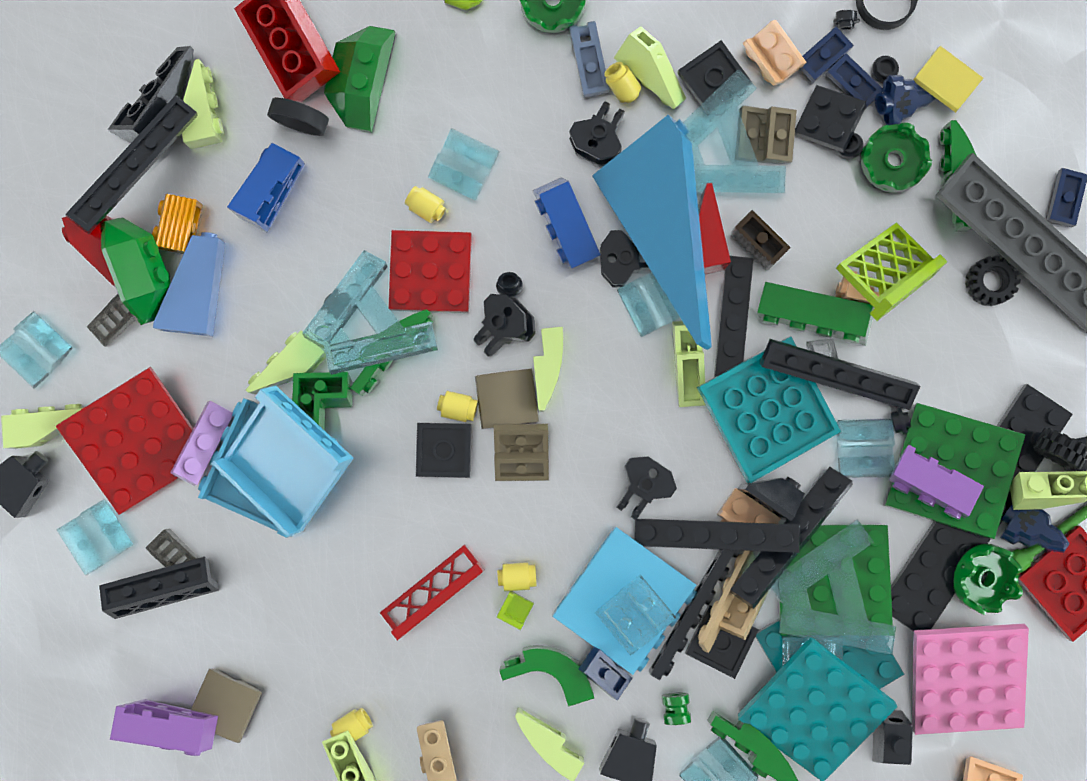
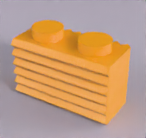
M165 194L164 200H161L158 205L159 225L155 226L152 232L158 248L184 254L191 236H196L203 204L196 199Z

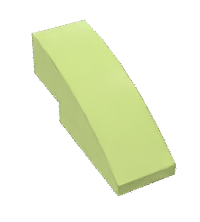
M683 321L672 322L678 405L679 407L706 405L697 389L698 386L705 383L703 348L696 344Z
M563 327L541 329L544 356L533 357L539 412L545 411L558 382L563 354Z
M518 707L515 718L532 747L559 774L570 781H575L584 765V757L563 746L566 740L564 733Z

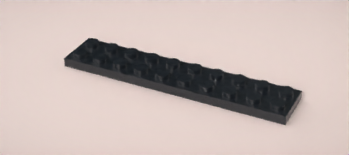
M1029 384L1023 385L997 424L998 427L1025 434L1013 479L1019 472H1035L1045 458L1033 448L1043 429L1050 428L1061 433L1073 415ZM1010 489L999 526L1002 523L1003 516L1012 505ZM933 521L891 585L892 617L913 632L914 630L932 629L956 593L954 589V574L959 561L968 550L977 545L988 544L991 539Z

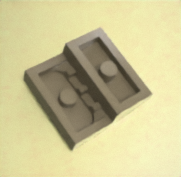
M742 105L739 108L735 160L762 163H791L793 160L797 110L773 106L769 109Z
M532 369L475 376L481 429L494 428V424L539 422Z
M494 424L495 481L549 480L548 424Z
M209 669L191 710L218 716L215 734L240 743L262 692L242 680L232 679L217 669Z

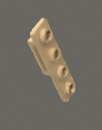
M744 551L743 554L737 556L734 564L735 570L731 578L728 577L725 580L722 588L723 594L720 600L715 601L708 624L703 625L699 632V644L702 650L707 653L710 652L720 629L746 640L766 599L768 592L753 609L730 591L754 561L753 551Z
M440 720L419 725L417 727V734L422 752V757H420L422 773L427 774L428 781H457L444 721Z

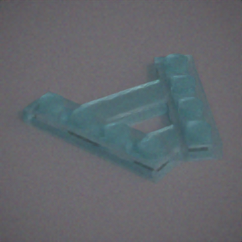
M739 69L683 122L689 130V133L686 135L692 143L697 192H703L706 184L712 182L714 192L785 193L786 166L758 165L742 122L738 107L757 88ZM716 128L719 131L731 165H705L698 145Z
M365 250L302 333L304 338L325 349L328 369L331 375L438 350L432 322L403 328L373 288L386 270L387 264L382 259ZM358 308L376 334L350 340L342 328Z
M858 519L786 568L772 585L771 590L783 605L779 633L807 639L812 637L817 641L891 655L893 653L896 626L868 621L852 557L874 543ZM826 575L829 577L838 615L811 610L807 589Z

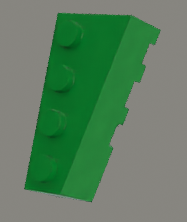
M765 282L757 313L759 318H763L762 322L778 326L779 323L789 325L790 329L804 332L808 330L816 332L815 334L819 336L835 337L846 342L866 346L873 320L870 313L874 307L871 304Z

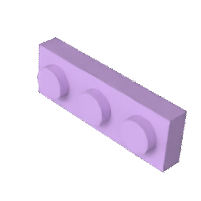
M208 401L170 473L194 486L198 485L233 413L212 401Z

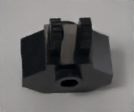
M606 101L602 104L597 115L593 114L592 118L588 120L574 122L569 130V140L575 154L599 167L605 166L620 154L622 149L617 137V128L623 119L625 111L619 109L611 123L604 120L605 115H607L610 109V103Z
M611 230L601 243V275L612 288L624 287L633 273H639L640 270H650L646 262H640V252L622 230ZM612 256L616 261L609 262L607 258Z
M490 294L484 300L485 319L481 322L484 326L473 339L477 345H480L487 341L491 335L494 336L484 349V353L488 357L495 354L505 343L510 344L513 340L529 342L536 334L534 316L518 299L510 298L508 295Z
M649 456L629 458L624 466L629 482L626 487L628 490L616 508L622 511L628 505L632 495H637L641 498V501L634 508L631 518L637 520L646 505L651 503L653 499L672 497L677 489L672 472ZM652 468L657 471L655 478H651L649 475V471Z

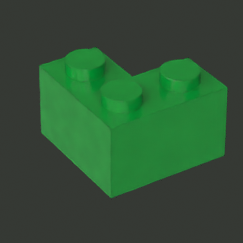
M348 372L293 373L292 401L325 431V408L352 407V389L350 387L353 382Z

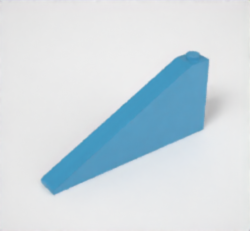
M667 115L593 174L592 177L696 344L708 350L712 347L692 143L686 135L689 133V130L680 119L675 121L671 116Z

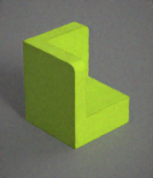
M510 591L497 618L521 630L534 602Z

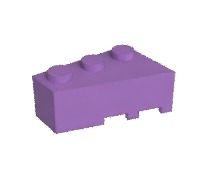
M908 444L889 478V481L894 483L892 487L905 494L911 491L919 495L918 500L929 506L934 507L937 504L945 508L944 513L955 519H960L961 516L964 518L968 517L984 486L954 469L951 471L939 465V461L932 457L927 459L914 453L916 448Z
M144 699L116 706L110 740L159 747L165 750L184 751L186 755L200 756L202 752L212 749L218 716Z

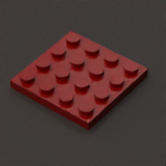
M151 366L56 425V428L118 515L178 478L170 472L193 430V427Z

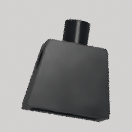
M35 451L27 460L22 456H11L0 464V505L14 518L26 517L48 484V479L39 472L48 462V459L38 451Z
M894 710L874 730L873 762L911 765L913 726L902 710Z
M634 718L630 732L618 729L600 764V775L619 781L653 780L657 745L655 740L646 737L650 726L649 722Z

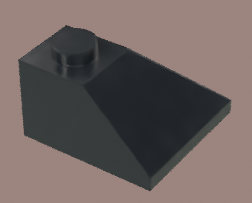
M788 476L786 479L774 478L740 484L738 490L782 520L787 521L793 520L805 494L799 490L801 485Z

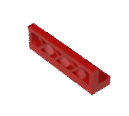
M463 545L383 609L380 614L393 629L391 631L392 635L396 640H399L479 576L485 569L466 545ZM464 553L473 566L465 572L454 571L455 559ZM451 563L450 570L443 569ZM438 572L450 574L449 585L444 589L433 587L434 576ZM453 574L460 575L453 581ZM430 580L429 587L422 586ZM417 589L429 591L428 601L423 606L412 604L413 592ZM432 591L439 592L431 599ZM409 596L408 604L401 603ZM396 606L406 607V619L397 625L388 612ZM411 608L418 609L412 615H410Z

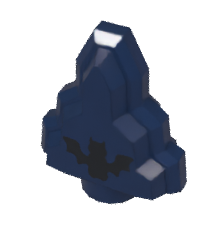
M889 75L884 80L882 92L878 93L875 97V107L877 112L882 115L884 125L900 124L903 119L912 117L916 109L928 106L936 98L917 85L912 79H904L902 75Z
M1011 505L1002 518V521L1007 526L1000 538L1013 545L1018 542L1028 547L1039 545L1048 551L1064 553L1070 544L1062 531L1051 524V516L1043 509L1013 510V505Z

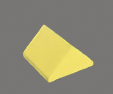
M939 46L913 80L956 113L983 80V77L942 46Z

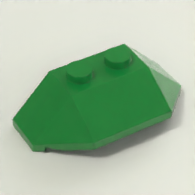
M368 26L335 44L332 58L340 73L326 83L324 94L347 128L372 133L395 37V30Z
M123 217L104 221L101 223L103 230L101 250L121 302L137 318L140 325L153 322L171 284L168 271L159 253L158 245L152 234Z

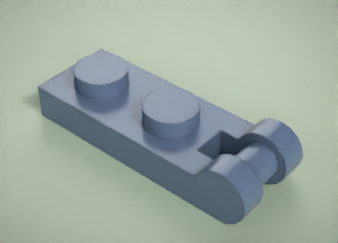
M587 22V25L580 27L577 24L570 26L569 32L583 97L609 93L610 88L606 83L604 75L606 69L596 22ZM589 36L590 41L581 42L580 37Z

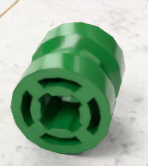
M681 692L662 695V704L666 708V712L663 715L664 724L684 725L691 723V713L687 709V705L690 703L688 693Z

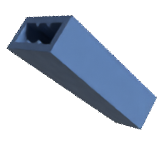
M201 232V236H191L153 322L154 329L213 337L225 242L217 238V234Z

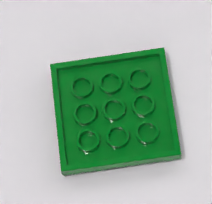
M916 403L910 421L911 428H908L900 457L909 444L916 448L914 453L927 459L932 457L939 461V465L951 471L954 469L984 487L970 515L966 518L961 516L960 519H955L944 513L945 508L937 504L932 507L919 501V495L911 491L908 494L902 493L892 487L893 482L891 483L885 506L992 540L995 539L1025 434Z
M820 525L800 550V553L796 555L778 578L780 636H893L888 525Z

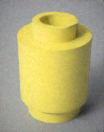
M616 62L607 68L604 73L606 83L619 102L630 103L637 99L641 85L629 67L622 62Z
M414 186L405 200V205L409 207L411 212L429 223H432L434 220L439 221L446 211V208L443 206L445 201L423 187L418 188Z
M446 391L445 396L440 395L437 410L441 411V417L462 422H467V420L474 421L478 400L472 399V396Z
M528 562L503 564L502 570H497L498 586H504V591L530 590V587H537L535 565H529Z
M363 708L359 710L354 709L332 723L333 730L330 731V734L333 737L348 730L355 742L368 734L373 724Z

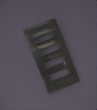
M119 294L87 326L104 347L110 344L137 319L130 311L126 313L121 307L123 303ZM116 310L123 317L121 321L113 314ZM108 317L115 323L116 326L114 328L107 323L106 319ZM100 324L109 332L107 336L98 329Z
M164 529L145 548L164 567L175 565L183 555L187 557L184 562L198 558L171 529ZM168 540L170 544L162 551L159 547ZM176 547L179 551L169 559L167 555Z

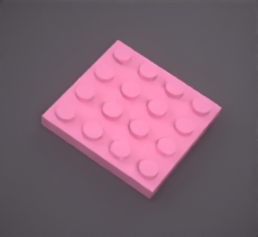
M1025 624L914 630L912 726L914 734L1024 728L1029 628Z

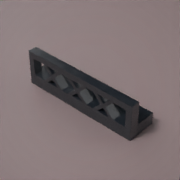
M204 556L99 585L102 612L117 619L219 591L218 583L211 578L209 561Z

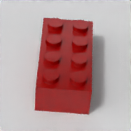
M244 0L234 8L285 99L303 102L340 73L339 68L300 0Z

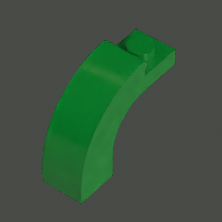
M544 645L524 647L522 650L524 659L520 660L519 656L504 660V665L500 666L499 671L502 681L533 671H541L552 675L561 684L568 707L594 699L589 678L578 670L581 665L572 656L560 649Z

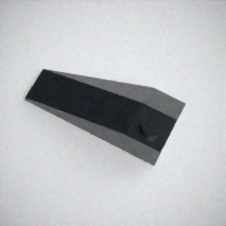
M191 46L177 47L156 70L155 74L158 77L147 85L144 84L139 89L141 96L133 105L127 103L107 130L132 143L175 95L179 98L181 97L194 49Z

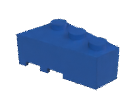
M271 143L268 148L263 150L258 163L227 208L240 219L268 232L305 163L299 156Z
M560 177L532 190L537 199L535 200L536 207L540 215H544L548 222L545 225L550 238L552 240L556 239L559 249L556 251L562 264L567 263L572 269L601 255L568 180Z

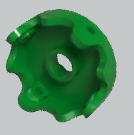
M520 0V5L525 19L533 27L544 32L557 33L569 29L570 26L578 22L583 14L586 0H560L555 6L548 5L545 0Z
M906 122L885 125L879 128L866 141L861 154V167L868 181L875 187L892 193L908 190L918 184L932 166L928 140L916 133L913 124ZM890 153H896L900 156L901 164L899 166H893L889 163L888 155Z
M981 544L968 550L959 561L954 574V589L959 600L970 609L985 615L986 613L1002 612V604L1006 600L1020 599L1023 589L1019 585L1018 577L1022 572V567L1014 560L1013 556L1015 553L994 544ZM988 572L985 582L981 583L982 575Z

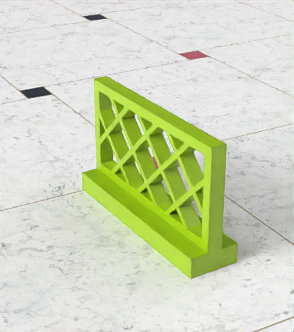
M896 222L842 261L836 269L874 307L870 315L876 321H879L933 278L948 261L941 254L933 259ZM892 233H894L901 240L902 243L893 241ZM879 245L887 247L888 253L881 252ZM895 250L903 251L904 257L896 256ZM912 254L916 255L922 262L913 260ZM865 256L873 257L874 264L865 262ZM881 260L890 262L891 268L882 266ZM898 264L906 266L907 272L899 271ZM848 266L859 268L860 275L855 274ZM867 270L875 272L877 279L868 277ZM884 275L891 276L893 283L886 282ZM870 286L879 289V297L870 289Z

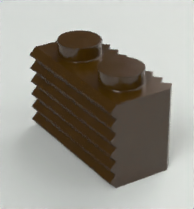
M753 210L731 232V236H735V240H739V243H742V247H746V251H750V255L758 258V262H761V266H765V269H770L791 248Z

